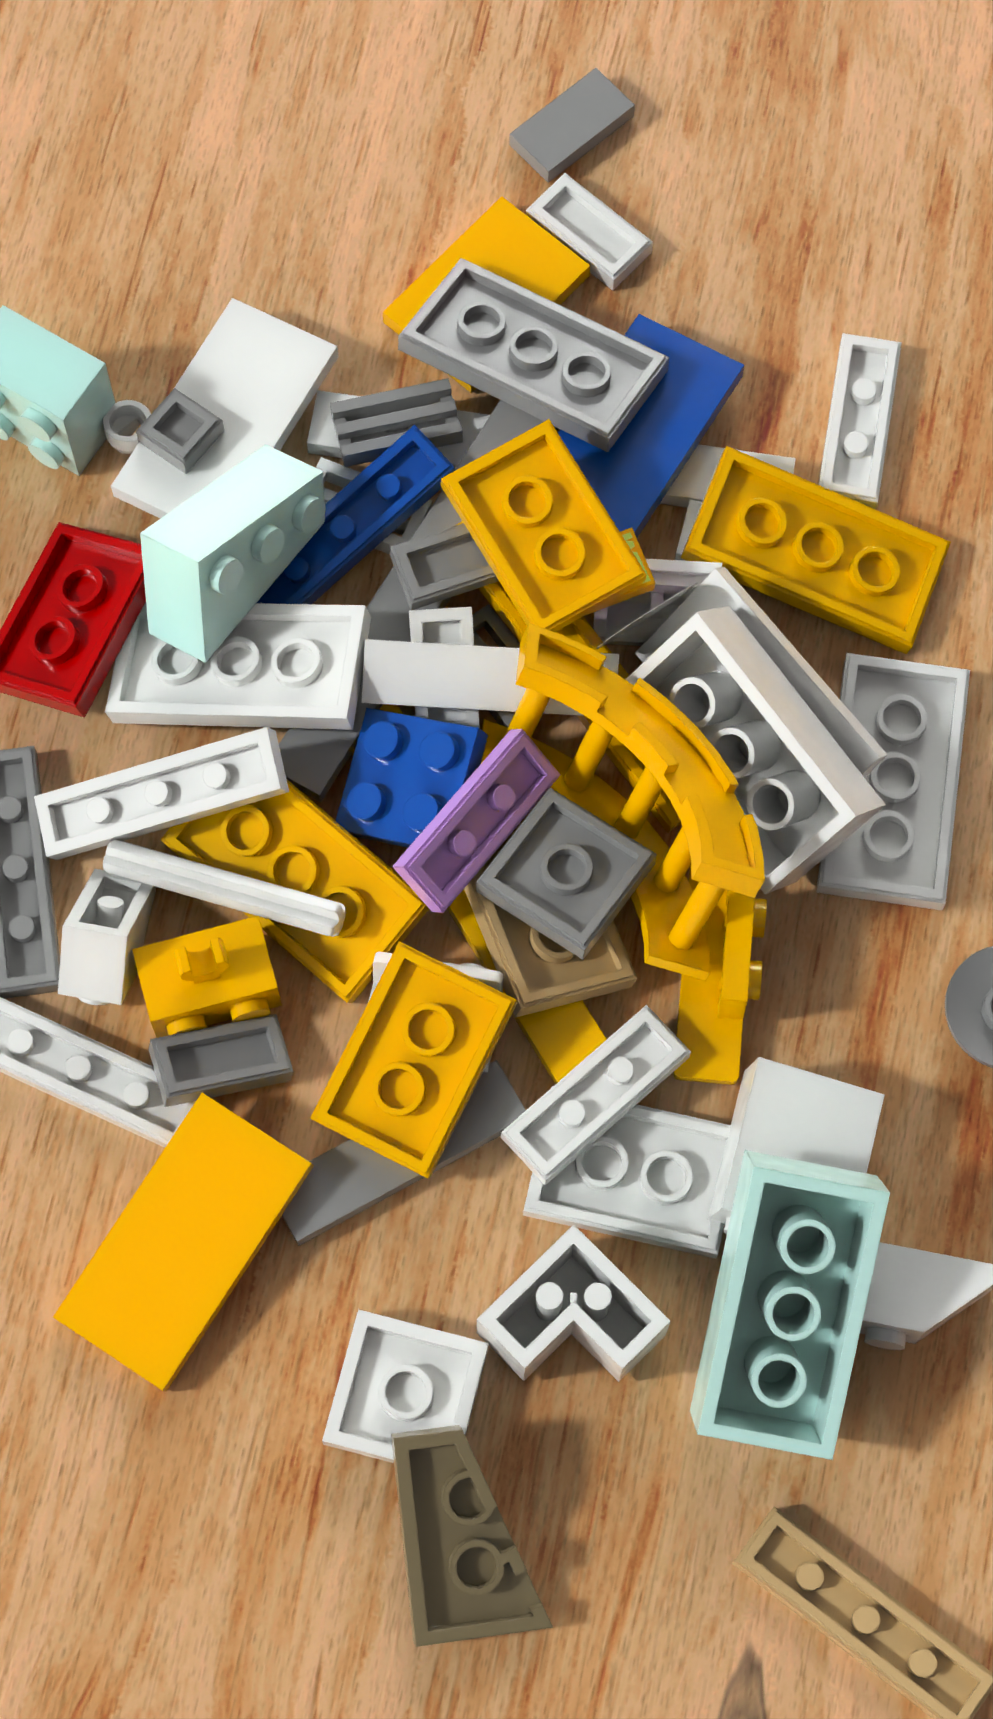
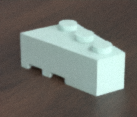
M265 444L142 531L140 538L149 634L206 663L324 524L326 506L324 502L323 471Z

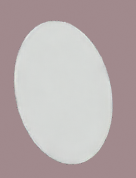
M698 583L687 587L608 638L596 649L603 647L644 622L687 593Z

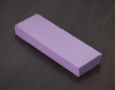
M511 729L392 867L431 912L444 913L561 774L523 729Z

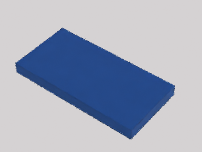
M638 314L624 336L668 356L669 365L667 373L609 452L561 429L558 432L618 530L623 531L632 527L636 538H638L738 385L744 371V364L641 314Z

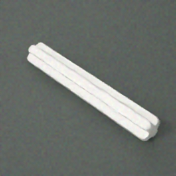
M111 841L107 846L103 859V869L107 873L325 936H338L345 920L346 907L342 903L125 841Z

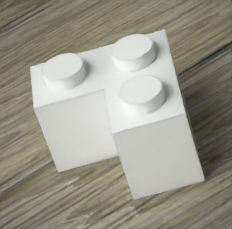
M573 1225L477 1318V1334L486 1343H489V1346L523 1381L572 1334L619 1382L666 1336L671 1321Z

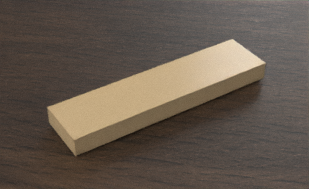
M775 1506L732 1563L933 1719H973L993 1689V1673Z

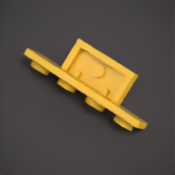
M690 865L689 883L694 891L699 881L692 880ZM725 889L708 918L705 927L710 952V974L706 981L681 974L676 1036L691 1051L690 1058L673 1072L675 1079L734 1085L738 1082L743 1018L748 999L759 1000L763 962L751 960L752 937L764 938L767 899L753 898Z

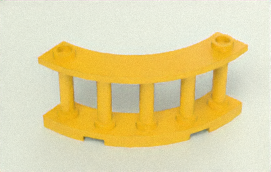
M529 623L520 641L516 685L526 688L525 693L508 728L484 719L480 729L488 734L481 763L511 729H523L531 738L550 698L567 705L592 720L573 759L545 743L531 738L561 774L550 788L657 854L655 865L631 896L642 930L644 963L706 981L710 974V952L705 924L726 889L755 898L765 881L764 857L753 814L744 815L734 794L739 784L719 752L699 728L649 683L639 678L635 685H632L618 674L603 666L607 658L603 654L561 634ZM613 736L645 765L628 800L594 774ZM662 789L670 799L682 824L670 849L646 820ZM690 865L692 880L699 881L694 891L685 875Z

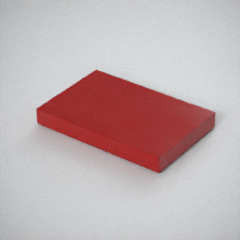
M58 522L0 629L1 693L85 718L146 602L141 544Z

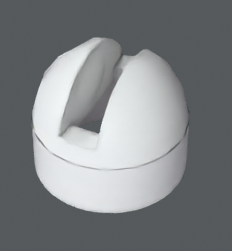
M134 400L119 401L111 407L103 418L106 439L114 449L122 454H132L139 443L137 434L134 432L151 415L149 409L142 403Z

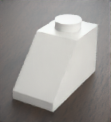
M94 869L63 924L58 994L77 997L82 1002L90 1005H106L110 1003L122 1005L137 975L132 949L142 947L144 944L156 892L155 886L113 875L105 870Z
M880 1242L860 1333L865 1334L864 1342L874 1347L890 1350L905 1349L906 1342L916 1344L992 1291L993 1264Z

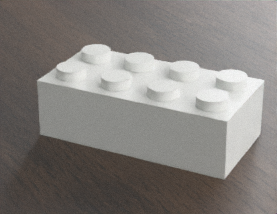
M730 606L696 612L625 679L632 685H635L637 680L641 678L670 700L705 735L735 776L739 785L734 794L744 815L753 814L759 832L765 881L760 889L764 894L797 882L886 805Z

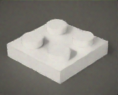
M358 1309L322 1439L323 1445L394 1463L391 1434L460 1425L466 1436L489 1343Z

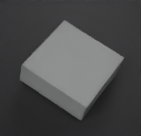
M174 388L136 430L139 443L187 474L224 432L222 419Z

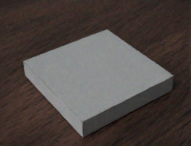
M549 788L477 880L476 892L584 960L656 863L657 854L557 791Z

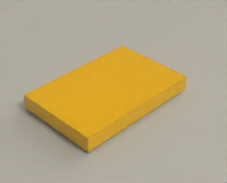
M501 196L383 311V323L399 335L460 258L559 305L590 276V265ZM449 375L470 393H472L476 389L475 387Z
M550 419L441 478L443 491L527 626L530 623L556 632L645 582L647 576Z
M399 941L310 1119L426 1178H430L518 1000Z

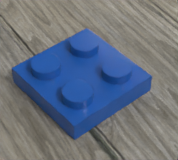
M366 708L335 821L354 837L408 848L479 767L488 734L476 727Z

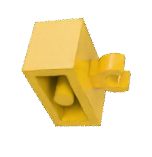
M259 916L132 949L149 1019L156 1038L204 1029L208 1025L231 1019L234 1023L269 1016L271 1013L270 1009L282 1006Z

